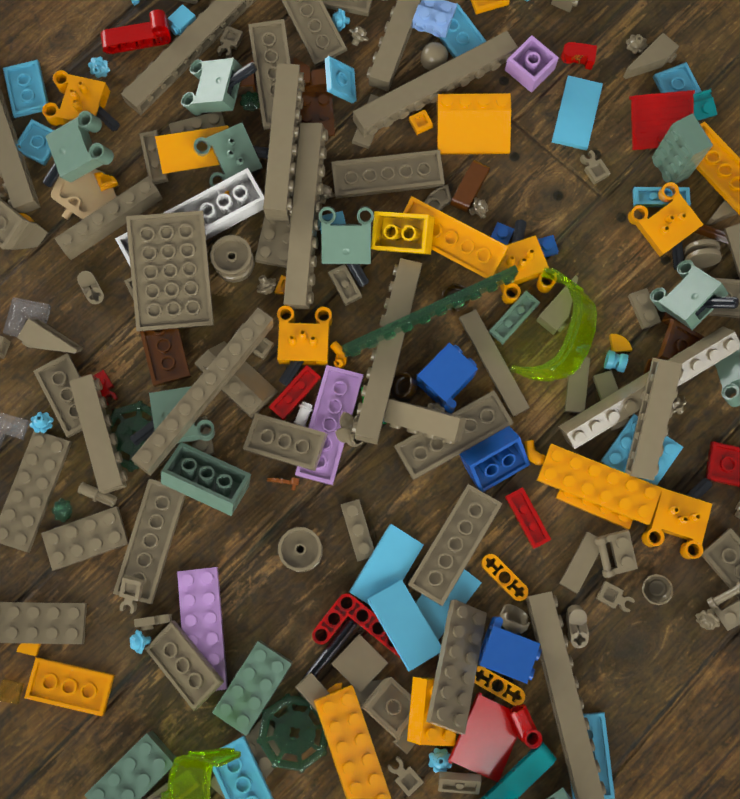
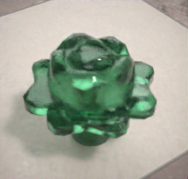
M247 91L246 94L241 95L240 105L243 106L244 110L253 112L255 108H260L257 92Z
M60 498L59 502L56 501L54 503L52 513L55 514V520L65 522L66 519H70L73 509L70 501Z

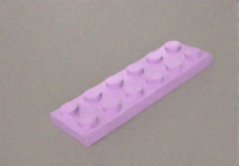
M326 365L308 428L325 432L328 435L316 471L297 466L295 476L333 486L345 444L337 439L335 431L341 428L340 417L343 412L353 415L363 374Z
M218 567L177 571L181 628L224 680L217 690H225L228 688Z

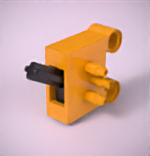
M63 70L54 73L53 81L58 90L65 95L60 109L55 103H46L42 108L43 115L51 125H65L77 118L82 111H88L100 118L111 131L118 130L120 124L104 110L110 94L106 82L70 75Z
M668 182L658 192L659 199L662 202H669L668 205L649 219L647 218L648 210L645 206H635L629 212L628 220L631 224L637 226L659 257L671 249L673 268L677 270L679 263L684 261L682 240L704 224L679 193L678 186L673 182ZM666 188L672 191L671 197L665 194L664 190ZM634 211H639L642 214V219H636Z
M521 219L515 222L512 243L507 245L510 248L495 274L502 291V300L508 305L514 304L520 296L521 290L518 284L538 278L536 283L538 291L548 293L556 282V276L549 269L536 235L524 239L527 223ZM542 280H548L550 285L543 284ZM508 291L514 292V293H515V297H510V296H508V295H507V292H508Z
M290 306L280 307L277 311L279 320L277 360L279 364L289 365L280 377L279 382L288 386L302 365H328L329 330L333 319L329 308L320 307L315 312L317 324L295 323L293 309ZM285 313L291 314L289 319L281 318ZM323 314L329 316V318L325 321L319 319V317Z
M703 478L686 495L663 488L650 525L647 526V530L642 534L644 545L648 547L661 545L664 542V533L687 540V542L680 546V554L683 558H699L703 554L702 543L712 507L711 503L699 499L712 487L711 481ZM650 533L656 535L657 540L655 543L651 542L649 538ZM689 545H692L695 549L693 555L688 552Z

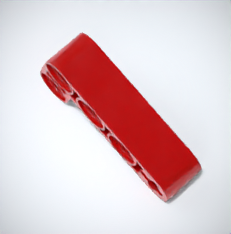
M163 10L151 11L149 13L150 22L103 30L100 33L103 51L107 54H115L169 44L171 42V33L165 12Z

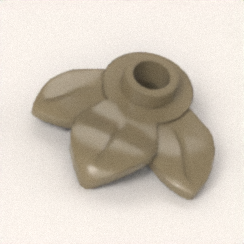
M347 412L342 413L340 417L341 428L335 431L336 437L340 442H347L352 447H357L364 442L356 440L354 437L355 433H352L354 421L358 422L360 415L357 414L353 417Z

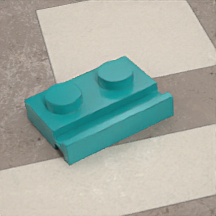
M711 89L693 94L694 116L697 121L718 115L714 99L711 96Z

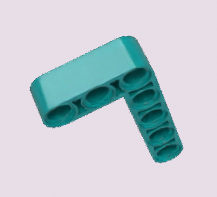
M542 741L538 748L531 749L480 799H518L555 763L557 757Z

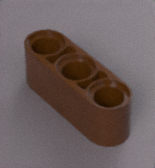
M473 160L450 205L467 213L483 185L490 167Z

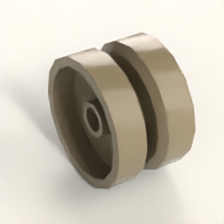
M224 236L218 239L212 246L210 253L211 262L217 274L223 280L232 283L241 282L247 279L253 272L255 262L251 247L240 236Z
M296 527L288 530L281 537L278 544V554L281 562L287 568L296 572H307L314 569L320 563L323 556V545L320 538L312 530L305 527ZM299 546H302L304 548L303 553L297 552Z

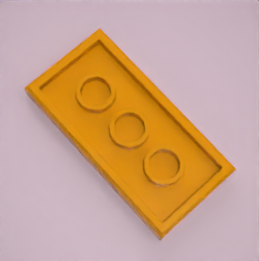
M229 126L155 136L162 174L219 165L212 147L206 156H199L194 151V142L197 138H207L228 129ZM200 142L197 144V149L203 152L207 150V145Z
M36 657L24 698L104 716L115 675Z

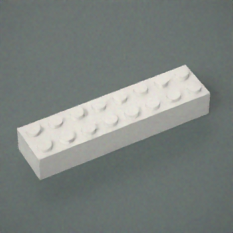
M247 168L164 213L203 210L207 240L263 210L264 195ZM126 232L115 239L130 266L128 235Z

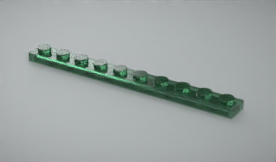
M515 265L342 345V352L345 357H354L367 347L368 349L374 348L379 344L378 342L384 339L386 341L391 340L401 331L403 333L408 332L418 323L420 325L425 324L435 315L438 317L442 316L450 308L454 307L457 309L463 306L465 301L470 299L474 301L487 291L491 293L502 284L508 285L514 282L519 271Z

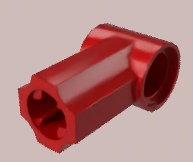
M526 705L514 706L509 711V714L518 732L519 740L529 748H538L542 743V735L536 729ZM532 733V737L527 740L528 735Z

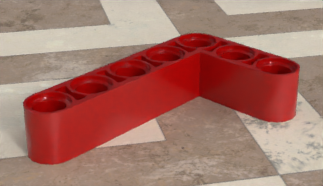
M350 594L341 595L312 632V638L315 643L325 644L349 616L400 658L396 649L388 644L389 637L384 630L381 634L373 632V624L379 622L375 613ZM344 597L352 599L353 604L348 609L343 608L341 605ZM363 609L368 612V619L366 621H359L357 619V612ZM332 613H337L340 616V621L336 625L329 622V616ZM319 629H324L327 632V638L323 641L318 640L316 637Z

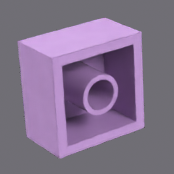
M531 35L507 59L505 71L532 93L555 70L559 57Z

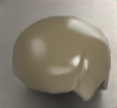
M439 42L426 44L420 59L423 67L431 71L446 63L448 51Z
M654 574L648 576L643 582L642 593L649 603L663 605L671 600L673 586L671 581L664 575Z
M505 604L500 612L499 617L503 619L502 626L506 631L521 634L527 630L530 622L527 623L529 616L522 609L512 604Z

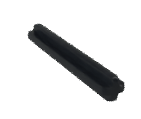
M352 619L347 620L304 677L310 672L316 678L356 628L357 624Z

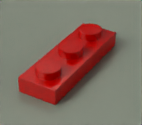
M306 365L269 406V409L284 421L321 380V376Z
M523 487L505 496L532 549L551 540Z

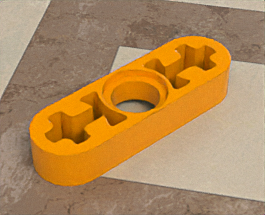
M488 554L482 558V568L513 600L523 601L527 598V586L496 555ZM487 558L489 560L494 559L495 561L493 564L497 568H499L500 565L503 567L502 569L497 571L496 575L492 573L496 571L493 567H486ZM501 572H507L510 575L508 583H502L499 580ZM514 579L517 583L513 585L516 588H523L522 597L520 595L515 596L516 591L512 587L509 590L507 589V586L511 585Z
M477 666V672L483 670L482 674L489 678V674L493 676L489 679L487 687L484 686L486 681L483 679L476 681V676L475 684L512 705H521L524 702L525 693L520 687L482 666ZM497 679L503 683L502 690L498 692L492 689V682ZM507 684L510 685L508 688L510 691H519L518 695L521 696L519 700L515 699L512 701L513 697L507 693L505 697L502 696L507 690Z

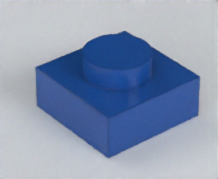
M497 222L491 238L508 245L514 229Z
M554 235L538 239L545 258L559 253Z

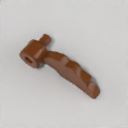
M291 477V481L267 478L268 482L292 485L291 490H295L296 486L299 485L298 478Z

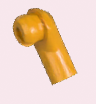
M335 341L330 345V348L336 353L334 366L341 369L347 364L348 353Z
M534 440L524 441L528 460L535 465H543L546 456L535 450Z

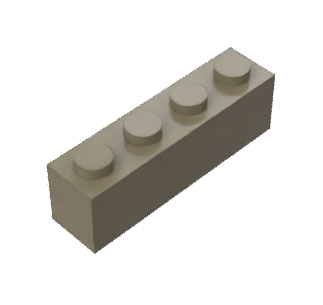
M388 399L383 421L390 423L389 427L400 429L405 427L407 432L418 434V431L423 432L427 438L436 439L437 436L443 438L442 442L454 444L455 441H461L467 418L397 399Z

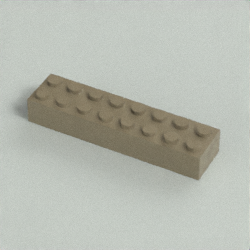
M277 63L263 204L267 220L289 222V218L292 216L293 205L291 198L294 196L295 162H297L300 123H302L300 109H303L302 92L305 91L304 72H301L300 65Z

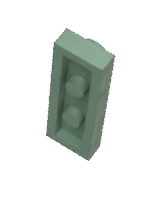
M525 291L490 329L489 334L503 345L538 307L540 302L528 291Z

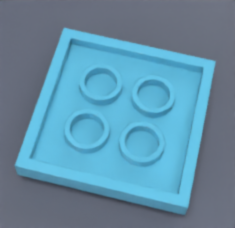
M636 414L631 416L600 461L606 466L624 473L638 420ZM666 436L663 442L664 451L658 462L659 472L655 476L654 481L643 478L639 479L658 485L683 449V446Z

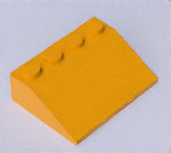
M511 93L438 94L436 104L437 150H440V154H510Z

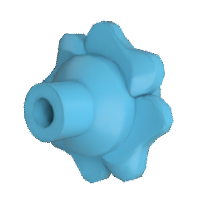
M340 8L331 18L339 32L345 28V24L348 25L350 23V18L346 17L345 11Z
M101 56L98 58L92 57L91 62L88 63L90 73L92 75L95 74L96 78L107 77V73L110 72L108 61L103 60Z
M38 412L36 416L30 419L31 423L29 425L34 429L35 433L40 431L45 433L53 427L51 423L54 419L49 416L48 412L43 414Z
M136 630L135 634L130 637L131 649L139 654H142L145 645L151 643V637H145L142 631Z
M435 748L434 753H429L430 761L428 765L433 767L435 773L440 771L447 772V768L452 767V764L448 763L450 754H447L446 748Z

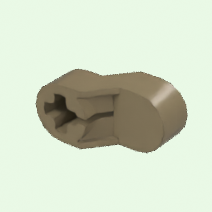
M89 271L79 273L77 281L87 300L92 304L101 303L104 299V294L94 275Z
M571 605L566 612L568 639L575 648H583L589 640L587 614L581 606Z

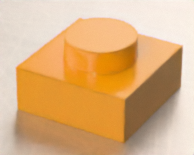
M426 110L409 116V122L416 135L433 128V123Z

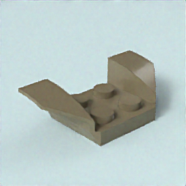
M0 193V247L4 250L38 247L48 232L39 224L26 220L5 202L7 198Z
M392 677L371 681L361 693L354 688L361 709L363 708L395 738L393 743L407 755L416 744L407 741L411 695Z

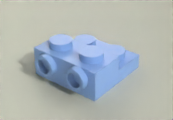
M421 0L413 17L412 28L420 32L424 31L433 34L436 37L446 38L457 9V4L446 0Z

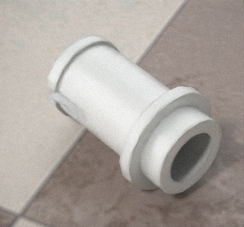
M302 402L298 406L300 409L294 423L305 427L310 412H313V405Z

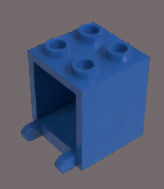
M450 342L417 375L416 381L417 386L433 401L444 407L447 413L452 414L456 407V401L453 399L475 377L478 368L471 358L467 359L462 354V350Z
M492 617L480 649L478 665L527 684L528 680L531 681L534 676L535 660L538 661L541 655L540 643L501 629L503 619L501 617Z

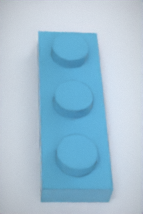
M662 187L633 188V207L638 205L665 207L669 202H662L658 197V192ZM678 187L679 193L690 206V187ZM666 188L664 190L665 194L671 197L672 191Z

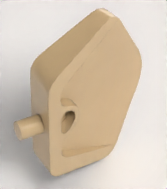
M94 169L71 183L60 178V176L58 177L51 192V197L66 208L62 217L68 220L72 213H74L81 219H84L117 197L113 188L104 191L100 190L94 173L102 171Z

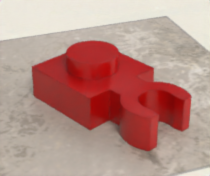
M102 370L94 376L97 379L99 378L102 383L103 389L100 390L102 397L104 396L107 401V398L112 396L117 401V395L110 391V389L114 388V385L106 371Z

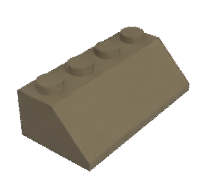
M223 341L208 349L194 364L203 373L227 343ZM246 361L221 390L251 419L254 418L255 413H259L278 393Z

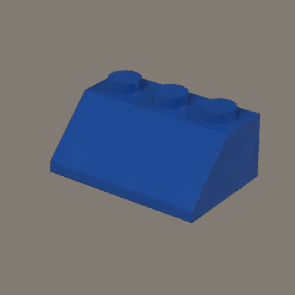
M510 426L459 454L475 486L482 492L530 465L520 436Z

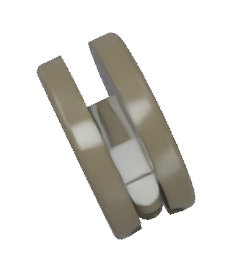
M713 239L697 240L684 248L685 260H691L699 269L716 265L722 259L720 243Z

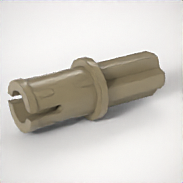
M82 482L78 488L79 494L92 498L94 502L99 501L110 507L116 504V496L110 493L103 494L99 492L98 488Z

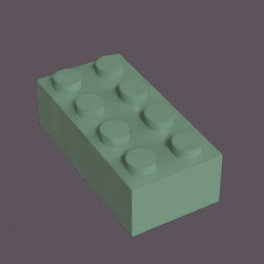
M693 113L672 124L652 156L653 164L659 168L666 183L673 182L678 184L688 179L713 146Z
M180 442L161 471V484L232 516L246 493L251 478L250 473Z
M261 640L258 641L212 713L247 736L294 662Z
M150 731L85 794V797L87 799H141L179 760L153 731Z

